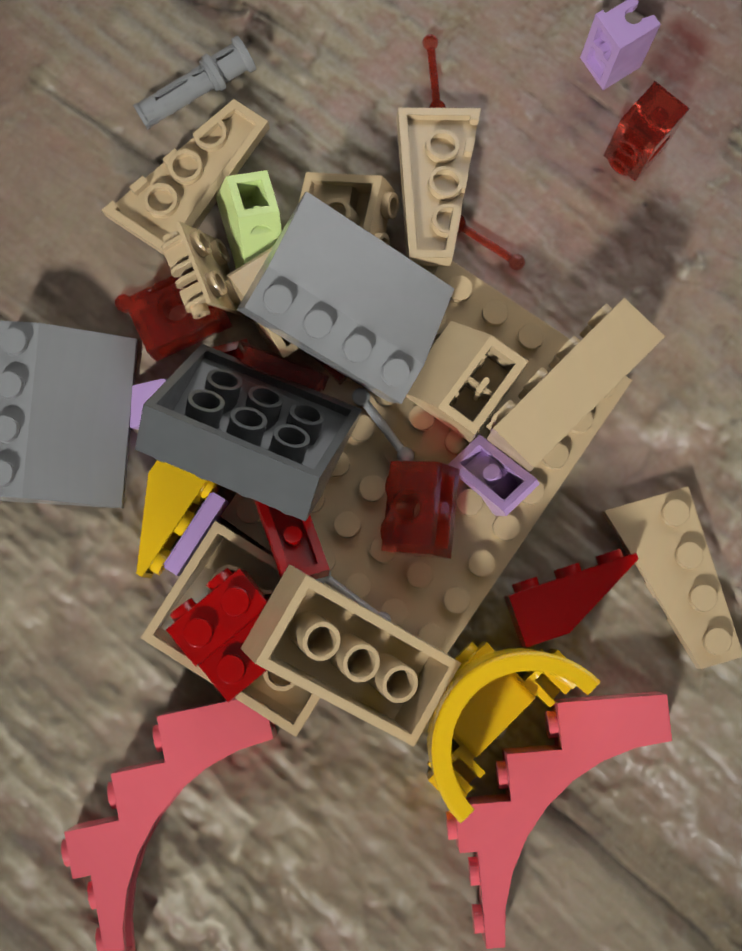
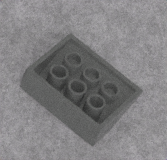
M201 344L143 404L135 450L152 456L158 461L166 462L190 472L201 479L209 480L235 491L243 497L254 499L280 510L286 515L306 521L322 496L358 422L362 409L210 346Z

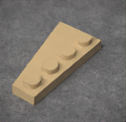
M233 99L193 133L194 137L178 151L174 148L162 159L163 163L146 178L142 175L129 186L131 190L116 203L111 201L101 211L107 218L164 255L161 248L164 244L163 236L167 233L178 231L176 225L178 221L195 229L200 226L216 204V196L225 177L237 175L270 129L269 122Z
M398 107L396 122L406 257L419 266L451 265L481 108Z
M689 487L601 512L609 526L613 527L621 540V546L626 554L637 553L639 559L635 565L646 581L644 582L653 598H656L667 616V621L697 669H704L741 658L742 649Z

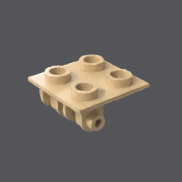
M181 221L176 222L178 231L165 234L163 236L164 244L161 248L169 268H172V276L180 277L175 284L178 289H183L179 293L186 312L192 313L194 319H199L210 314L208 307L214 306L243 317L246 316L237 310L241 300L226 276L230 273L227 265L230 262V256L223 242Z

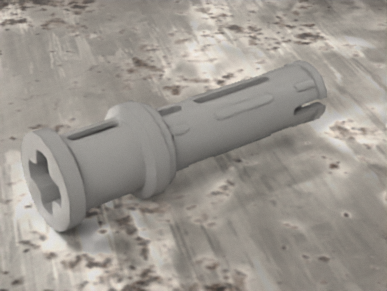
M239 36L233 37L231 39L232 44L214 55L209 56L205 54L199 61L200 65L189 73L174 80L148 98L134 104L133 107L146 128L150 129L167 116L172 115L213 89L216 92L218 90L223 91L227 88V82L245 71L254 72L256 70L255 63Z

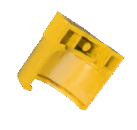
M482 641L478 646L470 642L454 658L461 664L429 721L427 736L429 761L427 764L431 769L426 775L428 781L440 792L448 809L459 823H462L475 810L466 799L467 794L473 789L469 783L476 776L481 778L486 773L474 758L479 756L535 699V696L546 706L551 707L556 703L554 698L560 691L566 695L577 686L586 695H589L601 682L595 675L581 665L567 659L559 650L552 648L548 652H544L542 649L537 651L523 648L495 651L487 642ZM526 671L527 673L522 678L516 673ZM452 738L457 742L453 747Z

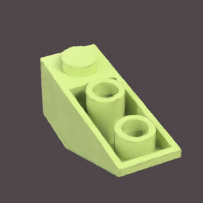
M267 170L226 176L216 196V201L237 269L273 247L282 233L279 208Z

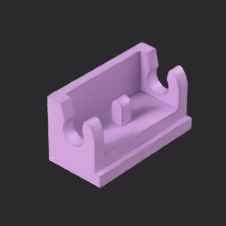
M626 0L606 13L604 10H601L595 14L580 58L602 90H605L641 67L661 25L655 15L642 18L637 24H631L626 21L625 14L633 12L637 8L638 0Z

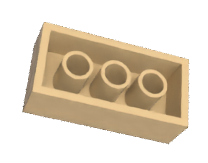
M625 297L613 309L606 303L588 321V325L579 334L583 339L580 340L575 335L569 339L548 365L552 370L548 373L543 367L540 368L523 386L524 389L518 394L521 401L516 405L511 399L508 400L492 416V421L486 426L491 431L486 440L527 472H530L665 337Z
M290 564L241 647L255 664L413 747L416 745L461 664L440 649Z

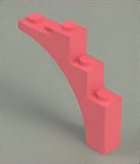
M654 691L554 699L556 703L551 706L552 711H545V726L548 739L554 738L555 744L503 748V761H496V778L498 789H506V794L466 797L475 810L462 823H459L450 811L446 812L448 840H456L459 853L475 852L476 855L468 857L470 886L478 885L480 904H472V920L474 934L482 933L486 949L505 948L506 905L512 874L528 835L546 808L575 779L602 761L637 747L672 741L667 694Z
M235 698L230 702L222 700L170 711L156 716L158 725L153 726V740L157 752H163L164 759L123 767L111 774L112 781L108 782L107 795L110 807L117 809L118 815L78 823L64 832L65 839L61 843V854L65 866L71 868L72 879L91 875L92 881L88 882L87 895L91 909H97L100 926L96 929L95 935L97 951H136L133 911L137 878L147 845L165 811L185 786L209 766L238 750L274 739L277 735V730L273 722Z

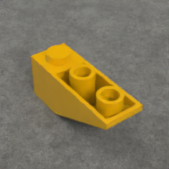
M158 460L155 462L148 473L136 574L143 578L151 579L154 573L161 575L164 572V562L170 555L171 548L179 536L183 535L204 499L207 498L209 493L214 492L217 494L221 487L220 485L201 479L166 462Z

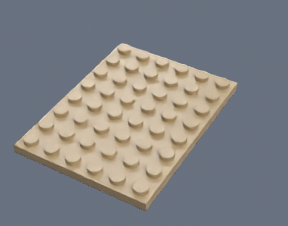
M454 261L451 262L450 266H421L454 288L433 344L450 321H454L494 336L529 361L517 381L476 435L477 437L480 434L487 439L491 431L486 426L492 421V416L510 399L517 405L521 401L518 394L524 389L523 386L540 368L543 367L548 373L552 370L548 365L569 338ZM327 366L312 389L362 409L358 422L322 496L310 514L330 568L331 576L376 611L388 613L392 623L447 654L632 380L625 376L529 472L540 484L507 516H495L482 497L458 478L448 466L470 442L407 397H405L402 404L387 402L368 390L372 405L403 446L410 448L414 452V459L411 463H400L397 459L398 452L364 407L357 406L353 401V392L358 388L364 387ZM237 493L221 517L272 552L254 499L243 497Z

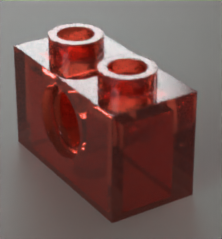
M654 81L621 118L603 156L608 159L610 166L617 173L623 176L628 175L636 181L667 147L690 108L658 82Z
M176 284L161 290L150 289L144 291L135 298V302L126 305L147 353L155 362L233 327L226 311L209 306L210 314L203 318L194 319L192 313H187L180 320H170L169 314L171 310L178 305H184L179 293L183 289H178Z
M391 461L390 472L385 483L387 501L385 519L381 524L380 530L382 539L381 551L403 556L451 559L460 469L435 461ZM420 502L419 513L414 517L415 506Z

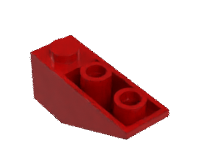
M621 548L595 556L598 564L596 566L581 570L578 562L554 570L556 577L554 580L539 584L536 576L512 584L514 593L504 596L521 647L527 648L569 634L638 561L637 553L623 556Z

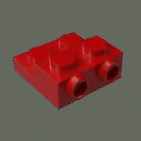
M226 568L217 574L206 585L211 592L197 604L190 598L170 614L174 623L166 629L194 666H199L227 702L233 700L267 671L255 664L241 647L269 599L246 571L240 568L234 573L229 568Z

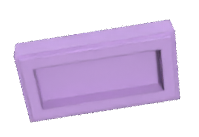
M214 492L209 493L164 562L165 569L176 576L181 575L214 521L220 523L223 519L221 515L229 505L227 500Z

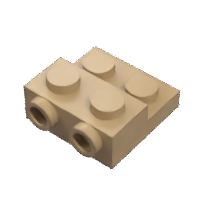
M306 172L299 202L307 191L390 246L389 236L385 232L388 219H394L398 213L399 199L395 190L383 176Z

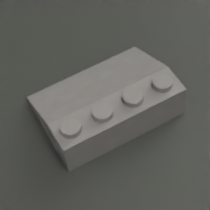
M306 191L237 310L385 401L402 404L425 364L454 288Z
M0 320V501L124 508L131 431L132 386L135 385L138 339L44 323Z

